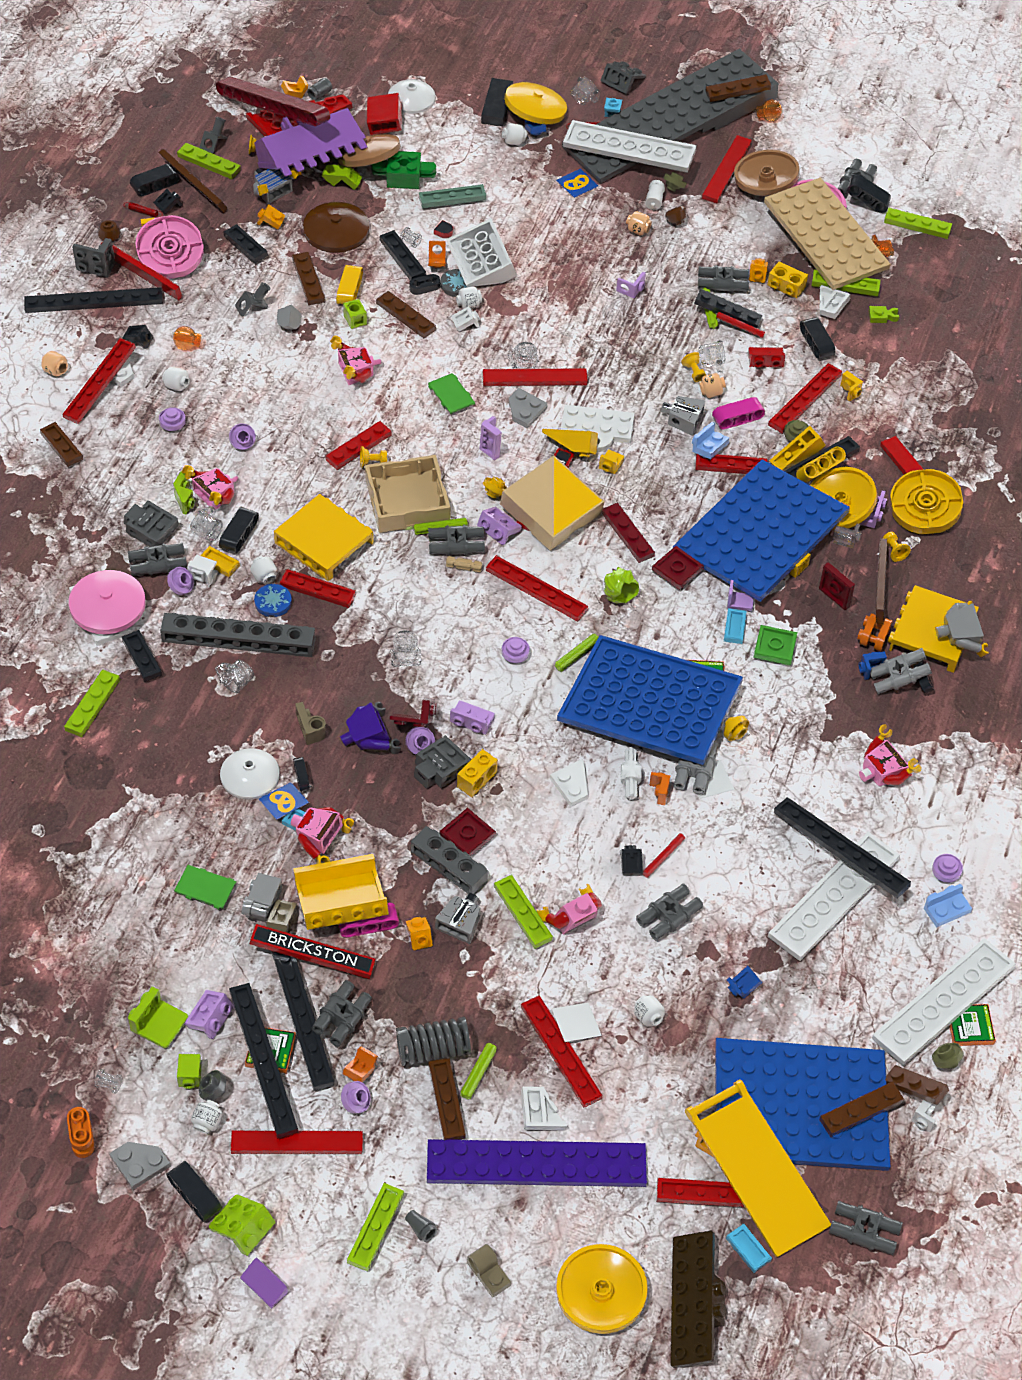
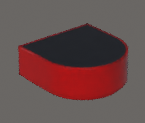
M442 220L434 229V234L442 238H449L453 235V226Z

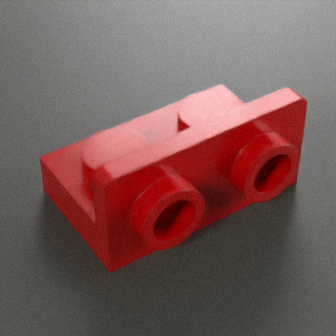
M783 347L748 348L749 367H784L786 356L783 353Z

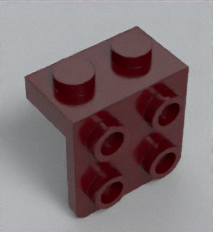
M426 698L422 700L421 717L393 714L390 715L389 719L394 720V724L405 725L408 722H413V726L425 727L433 722V716L437 714L438 705L435 703V699Z

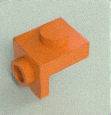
M360 1046L355 1058L344 1067L343 1075L353 1081L363 1082L373 1073L378 1056Z

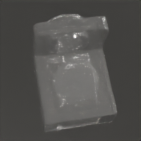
M856 524L855 530L836 526L832 543L853 548L855 542H859L861 538L860 524Z

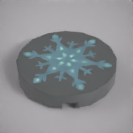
M459 269L448 270L441 276L440 287L449 296L456 297L459 295L460 289L467 287Z

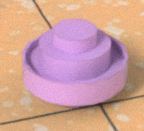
M167 408L159 415L160 426L165 430L176 431L185 425V414L181 409Z
M237 424L229 432L231 445L239 450L248 449L255 442L256 434L254 429L247 424Z
M176 567L169 572L167 582L174 593L184 595L192 590L194 580L190 571L183 567Z
M511 637L503 642L502 656L505 660L512 663H520L529 656V644L523 638Z
M415 727L406 736V746L413 754H417L435 742L433 733L425 727Z
M942 854L934 860L932 871L937 879L950 883L960 878L963 865L956 856Z
M360 1081L346 1084L341 1093V1102L344 1108L352 1114L362 1113L367 1110L371 1101L368 1087Z

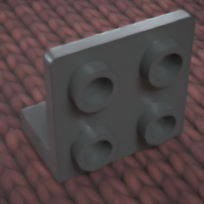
M614 61L613 63L606 64L600 81L625 94H629L634 79H644L646 75L638 68L629 67V64L624 61L620 63Z
M105 238L98 249L73 244L76 270L108 278L115 266L112 239Z

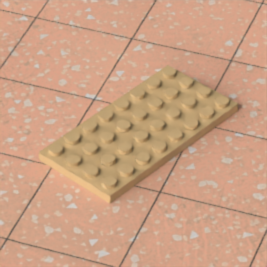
M821 177L765 197L764 203L832 290L890 269L891 264Z

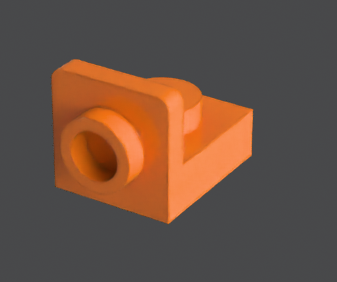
M651 772L649 785L656 787L655 796H658L657 804L665 805L671 775H666L662 772Z

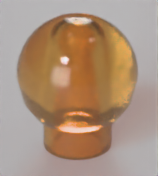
M770 99L761 106H756L757 118H764V120L770 122L778 120L782 115L781 104L777 100Z
M181 326L175 330L173 342L181 350H189L193 346L200 347L202 334L195 333L188 326Z

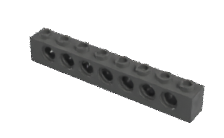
M164 613L160 629L161 641L166 643L312 657L315 645V628L292 626L289 624L282 625L269 622H253L250 620L243 621Z

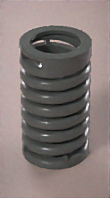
M459 1017L457 1022L452 1018L448 1022L442 1020L440 1024L437 1021H434L432 1025L429 1022L425 1023L424 1026L418 1024L416 1028L410 1025L408 1030L406 1027L396 1028L401 1065L404 1066L406 1061H409L411 1065L415 1063L414 1047L419 1063L424 1061L423 1049L426 1061L432 1060L431 1047L434 1060L440 1059L439 1046L442 1058H448L447 1044L450 1057H455L454 1035L457 1055H470V1038L465 1017ZM405 1046H407L408 1049L407 1054H405Z

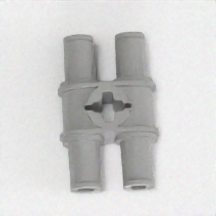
M923 648L908 654L903 652L902 655L889 660L885 659L884 663L871 668L870 674L873 680L886 674L891 675L890 678L874 683L878 695L892 689L899 690L902 686L910 683L914 684L917 682V679L932 674L928 663L913 669L910 668L912 664L927 659Z
M715 741L704 765L679 758V762L675 767L677 774L674 788L683 790L689 776L696 778L693 792L696 794L704 793L706 783L712 776V767L716 762L714 754L717 743Z

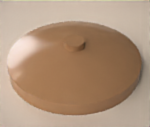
M390 134L366 136V139H363L367 145L366 149L361 150L354 143L351 145L355 152L348 154L344 148H340L342 157L337 158L340 165L346 167H360L378 163L390 158L400 150V140L397 136Z
M756 151L746 155L737 163L734 170L735 182L739 188L747 193L761 196L773 195L790 189L795 185L800 175L799 163L792 155L783 151Z

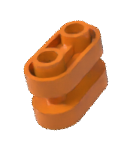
M875 614L866 615L863 622L865 628L864 630L860 629L857 640H860L859 644L867 647L868 642L874 643V650L881 652L893 620L885 618L883 624H877ZM874 628L880 630L878 637L872 635Z
M75 1107L67 1114L69 1139L74 1155L79 1158H86L94 1151L92 1125L88 1111L83 1107Z

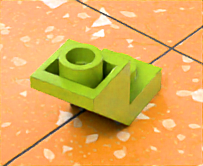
M327 164L322 173V177L333 186L343 180L354 190L358 187L362 178L351 167Z
M180 472L173 483L174 496L182 513L186 515L189 509L194 507L195 498L193 490L189 489L190 481L185 478L184 473Z

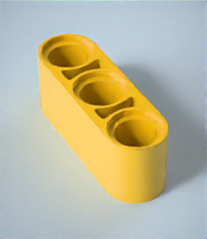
M345 265L336 295L337 304L356 300L362 281L363 267Z
M834 447L799 468L796 473L797 479L805 483L811 481L845 460V451L841 447Z

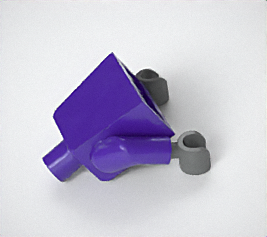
M376 702L375 706L369 703L366 706L356 708L351 717L346 721L349 732L340 736L345 746L355 742L362 750L389 749L393 754L400 752L401 747H395L400 744L398 739H393L391 743L388 741L390 737L381 719L385 715L386 708H382L383 704L381 702Z

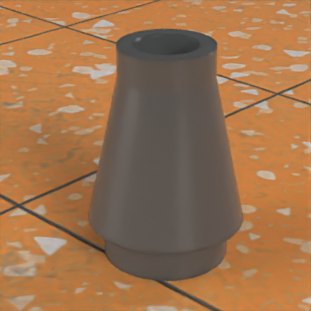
M411 1210L406 1215L405 1220L409 1223L419 1240L428 1242L436 1235L437 1228L434 1222L418 1214L415 1210Z

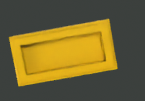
M211 546L200 555L217 561L214 570L227 577H230L240 566V561Z

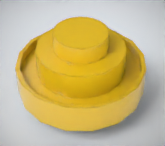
M495 476L492 478L486 477L482 483L487 491L486 494L492 498L501 497L502 492L507 488L505 482Z
M743 715L728 718L725 722L724 737L728 741L742 738L748 730L749 720Z

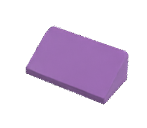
M257 1257L240 1277L271 1309L288 1294L287 1286Z

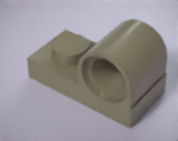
M303 702L296 703V716L306 745L325 739V719L321 716H311L309 709H305Z
M277 899L267 920L266 927L290 933L291 921L296 912L297 903Z
M488 1244L467 1256V1264L492 1298L511 1286V1281L498 1265L497 1256Z

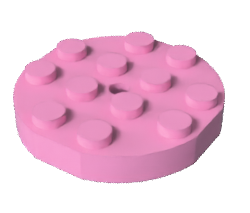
M164 216L148 221L139 230L135 241L138 260L167 279L184 277L193 272L200 264L204 253L201 234L198 228L189 220L179 216Z

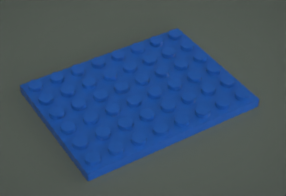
M762 459L673 548L675 546L679 547L704 565L703 569L730 584V581L733 580L734 587L761 602L795 565L849 513L850 507Z
M599 635L557 715V721L704 765L743 682V676Z
M716 1038L715 1095L733 1086V1083L737 1080H742L752 1100L793 1164L889 1171L888 1110L833 1137L829 1136L819 1120L821 1115L886 1085L884 1050ZM736 1093L716 1104L715 1112L742 1098V1096Z

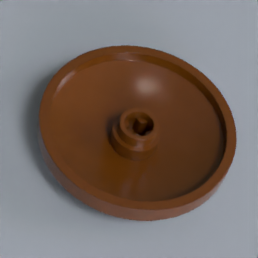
M344 202L324 203L307 213L303 221V233L308 243L321 251L330 253L348 252L356 249L366 241L369 235V219L360 208Z

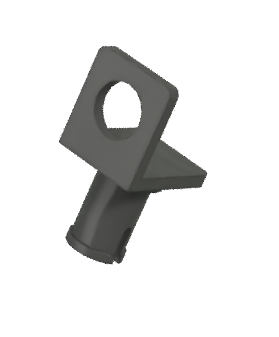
M216 117L213 129L204 131L200 149L214 154L218 139L228 138L221 134L226 122L225 119ZM207 139H211L212 141L211 148H207L205 146V141Z
M261 282L255 293L244 291L235 304L239 314L244 316L252 304L268 308L264 297L270 291V286ZM245 300V308L241 309V303Z

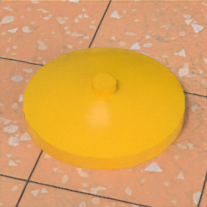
M520 82L509 86L505 93L504 100L507 107L514 114L527 121L538 124H555L562 121L567 111L566 102L558 93L545 86Z
M839 467L828 470L819 475L810 484V486L850 507L849 513L832 530L848 529L860 524L870 516L877 503V489L873 479L867 473L857 468Z
M607 1244L589 1245L575 1251L561 1266L556 1284L557 1300L564 1315L577 1327L592 1333H613L631 1325L641 1314L647 1297V1280L638 1261L625 1250Z

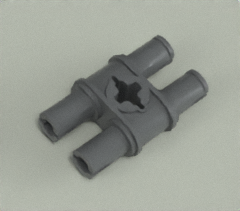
M857 158L854 159L851 166L846 168L837 189L845 196L850 177L854 174L862 175L873 182L877 166L869 164L866 171L860 170L862 161ZM853 196L851 197L853 201L859 202V200H857Z
M718 265L714 267L699 266V289L707 288L713 289L714 292L717 290L729 291L730 293L733 291L748 292L749 281L734 279L748 280L749 269H736L733 266L721 267Z
M463 524V526L446 525L443 528H428L429 540H446V542H429V554L440 553L450 556V554L485 553L484 541L467 540V538H484L483 526L467 527V525Z
M162 543V545L146 546L144 549L128 551L129 563L146 560V563L130 565L131 576L145 574L153 576L152 574L166 572L168 574L176 567L187 568L186 556L169 559L170 556L185 554L183 543L173 545Z
M682 883L673 891L665 892L655 902H650L649 908L636 916V921L640 926L644 927L653 919L658 918L661 922L649 930L651 937L657 941L666 933L676 931V928L684 922L690 921L691 915L703 908V902L700 898L695 897L686 905H681L679 901L690 894L689 888Z
M348 980L343 982L337 992L329 996L328 1002L320 1009V1016L312 1026V1030L316 1034L322 1035L330 1023L335 1025L337 1029L329 1041L337 1047L341 1045L348 1034L355 1031V1026L363 1019L364 1010L372 1000L368 993L362 992L354 1004L348 1001L347 998L354 989L353 983Z
M838 1201L835 1214L854 1220L855 1225L851 1227L833 1220L829 1234L847 1239L849 1244H857L868 1248L869 1251L876 1249L891 1255L894 1254L897 1242L880 1237L876 1232L882 1229L899 1235L903 1222L885 1217L881 1211L879 1213L864 1208L863 1205L856 1207ZM868 1223V1230L864 1233V1225Z

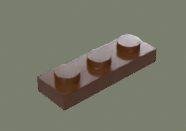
M56 422L40 429V434L67 467L83 460L81 452Z
M897 1065L890 1070L885 1079L886 1084L893 1082L899 1091L938 1105L949 1091L947 1084Z

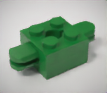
M398 151L388 160L371 164L373 175L387 176V188L419 189L420 178H434L436 176V164L434 162H422L421 152Z

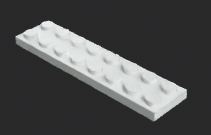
M572 120L563 141V147L687 173L697 145Z
M869 832L856 843L889 867H892L900 857V854ZM840 860L768 933V937L801 961L875 883Z
M985 938L982 939L872 1035V1040L904 1066L1015 968L1016 963Z

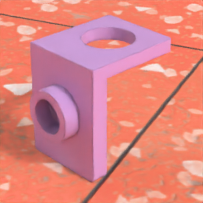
M642 272L634 284L618 278L616 291L635 298L639 291L641 292L644 289L646 273ZM621 284H625L629 288V290H624L621 287Z
M731 580L727 608L752 611L753 597L746 593L732 592L733 580Z

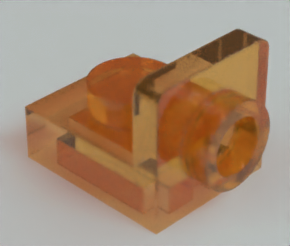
M872 235V242L885 257L894 255V249L890 240L878 241L877 236Z

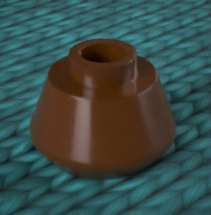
M683 205L667 211L665 217L671 224L675 223V226L684 223L686 207Z
M110 220L102 222L98 230V237L103 241L105 238L112 239L113 242L121 235L117 224Z

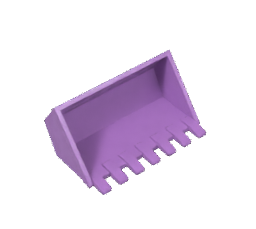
M348 108L330 114V120L318 126H311L296 121L298 125L293 127L289 119L284 117V122H281L282 131L254 142L259 168L280 169L285 177L292 174L289 166L292 165L297 172L304 171L301 163L303 161H306L311 168L317 166L314 157L318 156L323 163L330 161L326 153L331 152L337 159L342 157L340 148H344L348 154L355 152L351 145L354 143L361 150L367 148L363 140L366 137L361 132Z

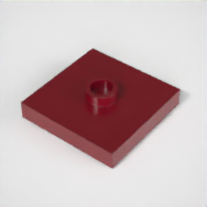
M675 546L652 565L651 570L680 590L703 570L704 565Z
M827 562L823 566L819 589L842 609L847 610L850 608L855 584Z
M467 807L442 828L439 834L445 840L453 842L456 848L472 856L496 835V831Z

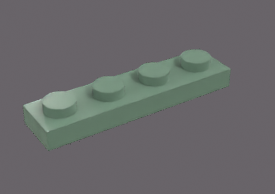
M483 184L419 192V200L422 208L483 201L486 200V192Z

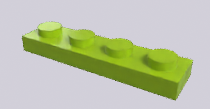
M185 143L177 151V157L229 179H233L241 171V165L188 143Z
M888 208L884 220L886 224L948 239L952 223L893 208Z
M814 269L811 286L820 287L823 285L831 288L821 274ZM864 278L836 290L878 296L881 280Z
M101 670L65 724V731L80 737L84 736L119 683V675Z
M512 875L494 883L495 890L534 949L553 940L552 934Z
M383 1183L347 1258V1264L368 1272L404 1196L403 1190Z

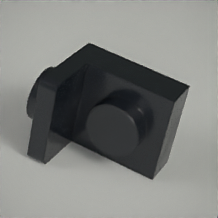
M168 189L153 202L165 215L176 203L180 207L183 205L179 201L181 197L175 191L171 193Z
M146 325L129 326L122 339L134 343L139 342L143 349H147L153 340V335Z
M636 845L624 846V849L620 850L622 874H642V849H636Z

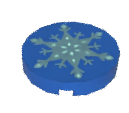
M265 585L254 596L255 608L264 616L274 615V617L285 614L291 607V593L282 585Z

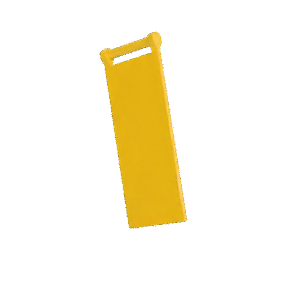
M739 1079L726 1090L694 1107L686 1108L685 1113L694 1124L775 1257H779L831 1226V1223L752 1100L743 1081ZM736 1093L742 1096V1098L699 1120L697 1115Z

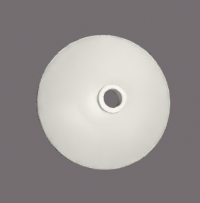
M407 79L393 85L388 94L399 93L403 113L416 114L430 109L435 102L433 88L420 80Z
M254 748L234 752L226 758L220 770L221 783L225 790L237 798L246 800L258 799L269 794L276 787L280 777L279 766L275 758L263 750Z

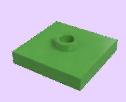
M760 625L753 658L791 665L798 632Z

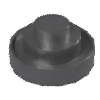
M218 1070L211 1071L200 1082L199 1096L205 1101H214L223 1096L226 1091V1076Z

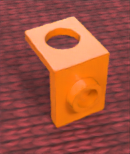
M429 241L428 266L434 268L445 266L446 241ZM440 245L442 252L435 254L432 251L433 246Z

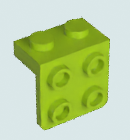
M153 986L142 995L139 1005L133 1008L128 1016L132 1032L162 1048L169 1047L188 1018L187 1013L162 1001L159 989Z
M235 1195L228 1201L220 1213L214 1217L213 1221L209 1224V1228L213 1232L232 1239L239 1251L248 1256L276 1222L263 1204L241 1195Z

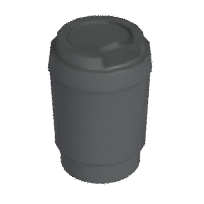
M322 78L307 90V93L312 100L319 99L332 90V84L327 78Z

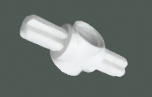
M633 747L625 749V762L621 764L620 774L621 782L625 785L626 798H629V800L637 798V785L641 782V765L636 761V749H633Z

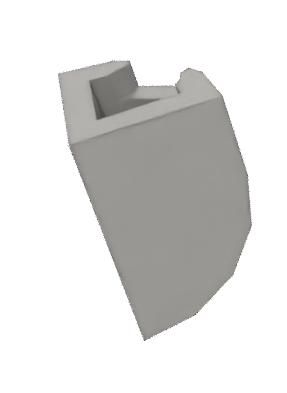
M291 304L278 309L277 323L285 329H297L300 326L302 314Z

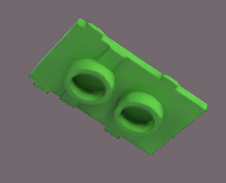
M453 373L428 382L429 389L434 391L435 395L440 399L441 405L446 407L450 414L475 404L470 393L465 390L458 381L457 376Z
M187 865L174 892L186 896L185 898L191 900L193 898L213 905L216 909H223L236 885V881L232 878L208 872L203 868L199 869Z

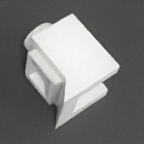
M196 555L193 561L189 562L187 570L190 571L194 580L205 582L209 588L218 574V571L214 570L217 561Z

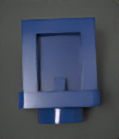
M525 120V129L530 134L540 135L542 132H546L545 124Z
M885 651L862 655L858 666L859 672L863 673L865 680L869 679L871 668L884 663L887 658Z
M749 966L745 967L733 979L730 977L726 979L730 984L728 989L735 996L739 994L743 999L763 983Z

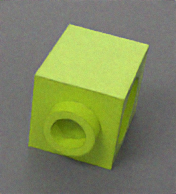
M359 299L343 303V316L351 329L367 325V312Z
M200 1054L178 1055V1087L185 1089L200 1087L202 1068Z

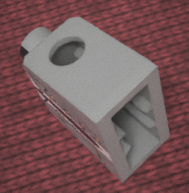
M678 396L674 404L664 402L661 412L669 414L668 424L693 436L704 413L705 401Z
M468 893L465 899L454 896L436 916L435 929L470 944L480 919L481 908L476 905L479 898L473 893Z

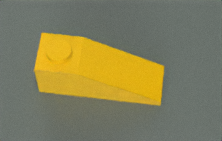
M809 426L769 461L775 467L785 471L818 453L826 445L815 430Z
M542 429V433L569 450L579 453L580 457H590V454H596L598 433Z

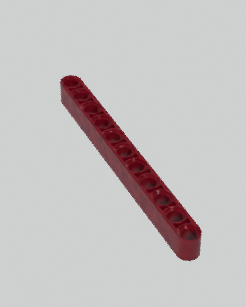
M231 76L216 82V89L221 96L311 126H318L330 120V113L324 106Z

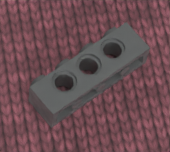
M426 826L411 840V853L467 894H476L488 881L487 868L483 864L474 861L468 853L456 848L453 842L441 837L438 831Z

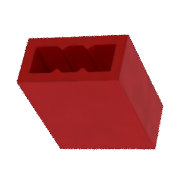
M399 93L367 97V126L370 135L402 131V104Z

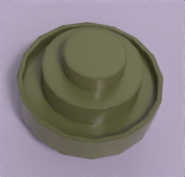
M672 172L671 175L665 173L663 179L666 180L665 183L668 185V189L672 191L680 190V188L685 189L687 183L682 181L684 179L683 176Z
M792 420L785 425L784 435L791 442L809 425L800 420Z
M945 1043L934 1051L932 1060L938 1068L953 1069L962 1060L964 1052L957 1043Z

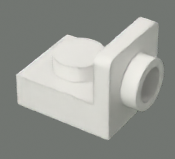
M469 306L451 316L458 331L465 329L473 323L477 328L480 327L478 313L476 310L472 311Z
M923 1100L911 1121L920 1129L930 1132L936 1122L935 1119L930 1117L935 1106Z

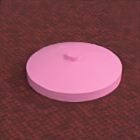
M115 570L98 571L85 576L73 587L69 595V609L75 623L84 630L96 634H114L130 628L140 619L145 609V594L141 584L127 573Z

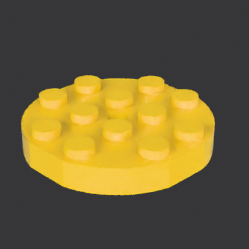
M926 469L911 471L900 477L891 490L890 504L892 516L903 528L917 534H931L946 531L958 521L963 509L961 487L951 476L938 470Z

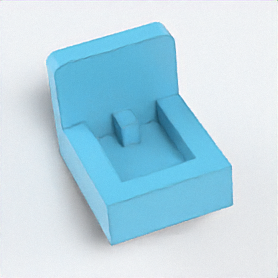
M606 98L604 117H611L619 113L622 107V100Z

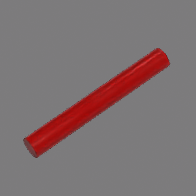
M719 311L717 313V319L761 338L765 334L764 331Z
M679 833L645 868L642 874L648 878L684 841L685 836Z

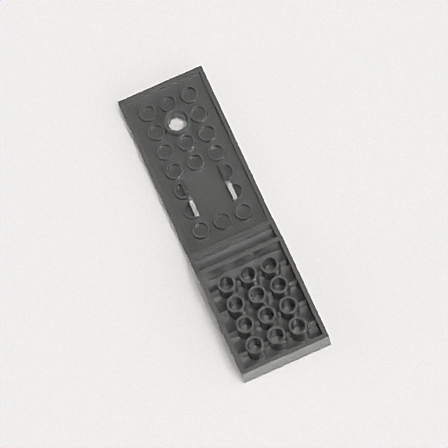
M739 48L595 125L679 142L699 130L702 133L711 128L716 131L778 97L779 83ZM767 74L771 83V90L713 102L709 101L705 92L706 86ZM563 147L599 183L639 163Z

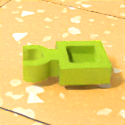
M869 306L870 323H887V320L897 322L899 320V315H897L898 308L887 310L886 306Z

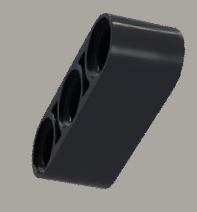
M164 164L133 176L130 179V185L137 195L142 197L177 184L180 176L171 164Z
M854 174L850 177L847 192L876 212H887L891 200V195L862 175Z
M814 317L800 321L801 333L815 357L822 359L834 356L836 352L835 345L820 319Z
M239 507L220 537L219 548L237 554L256 526L259 513Z
M183 1161L166 1173L172 1186L202 1222H205L222 1209L219 1200L186 1161Z

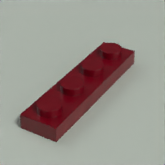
M618 502L602 509V515L638 563L655 557V551Z

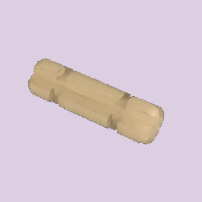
M448 556L446 560L447 567L454 568L456 566L457 569L468 571L473 569L474 572H481L482 570L481 561L472 562L470 559H455L453 556Z

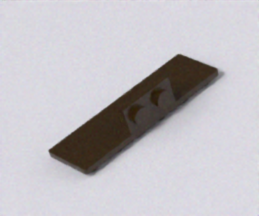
M712 1230L673 1237L670 1365L673 1368L713 1362L714 1326H724V1317L726 1316V1307L724 1305L726 1285L714 1274L715 1233Z

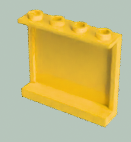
M318 494L274 530V542L329 581L333 578V569L365 542L373 544V531L370 527L360 523L356 517L346 513L343 508L336 506L329 498Z
M915 585L912 592L908 591L905 599L907 605H902L899 614L901 619H896L894 625L896 631H891L888 639V642L891 643L889 651H892L894 645L912 651L923 648L926 656L948 663L947 671L954 673L963 648L951 645L948 636L938 638L935 627L944 625V617L955 603L966 602Z
M373 854L293 868L295 886L307 930L389 915L387 897H384Z

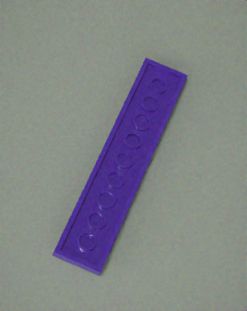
M428 1139L427 1183L646 1187V1143L503 1140L444 1141V1139Z

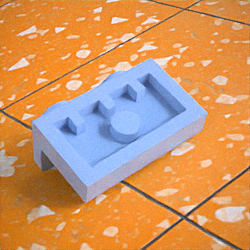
M711 422L693 437L692 452L712 459L729 444V437L715 432V423Z
M961 884L951 885L938 894L932 893L927 897L924 910L936 928L971 913L972 907L961 893L963 890Z

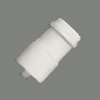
M653 180L649 185L645 205L650 210H658L661 207L665 191V185L662 181Z

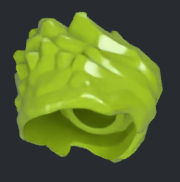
M617 567V570H613L612 573L605 575V588L603 591L609 601L614 604L627 603L637 596L639 584L633 577L631 570L627 571L624 568Z

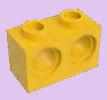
M778 262L769 273L767 286L797 299L806 287L808 274Z
M482 749L457 774V788L473 797L497 773L498 759Z

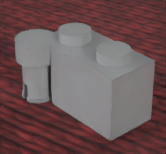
M258 873L256 879L251 881L249 896L244 898L242 914L248 918L267 922L282 892V879Z

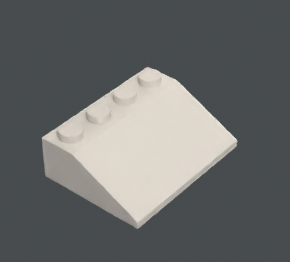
M491 218L446 239L467 287L504 283L518 276Z

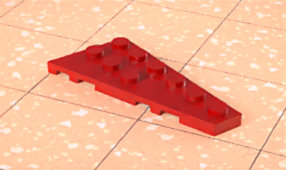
M344 94L327 97L324 101H309L326 107L330 114L346 108L352 109V102ZM260 110V113L252 114V112L246 113V118L265 137L282 131L281 122H284V116L266 110ZM288 118L293 127L298 125L296 120Z

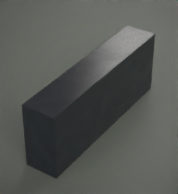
M491 78L481 114V124L503 127L508 110L504 97L507 88L513 84V81Z

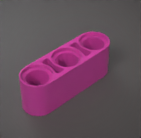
M757 397L722 405L712 412V416L720 429H728L753 422L765 415V410Z
M387 903L389 915L338 924L341 936L345 938L396 928L399 926V919L395 904Z

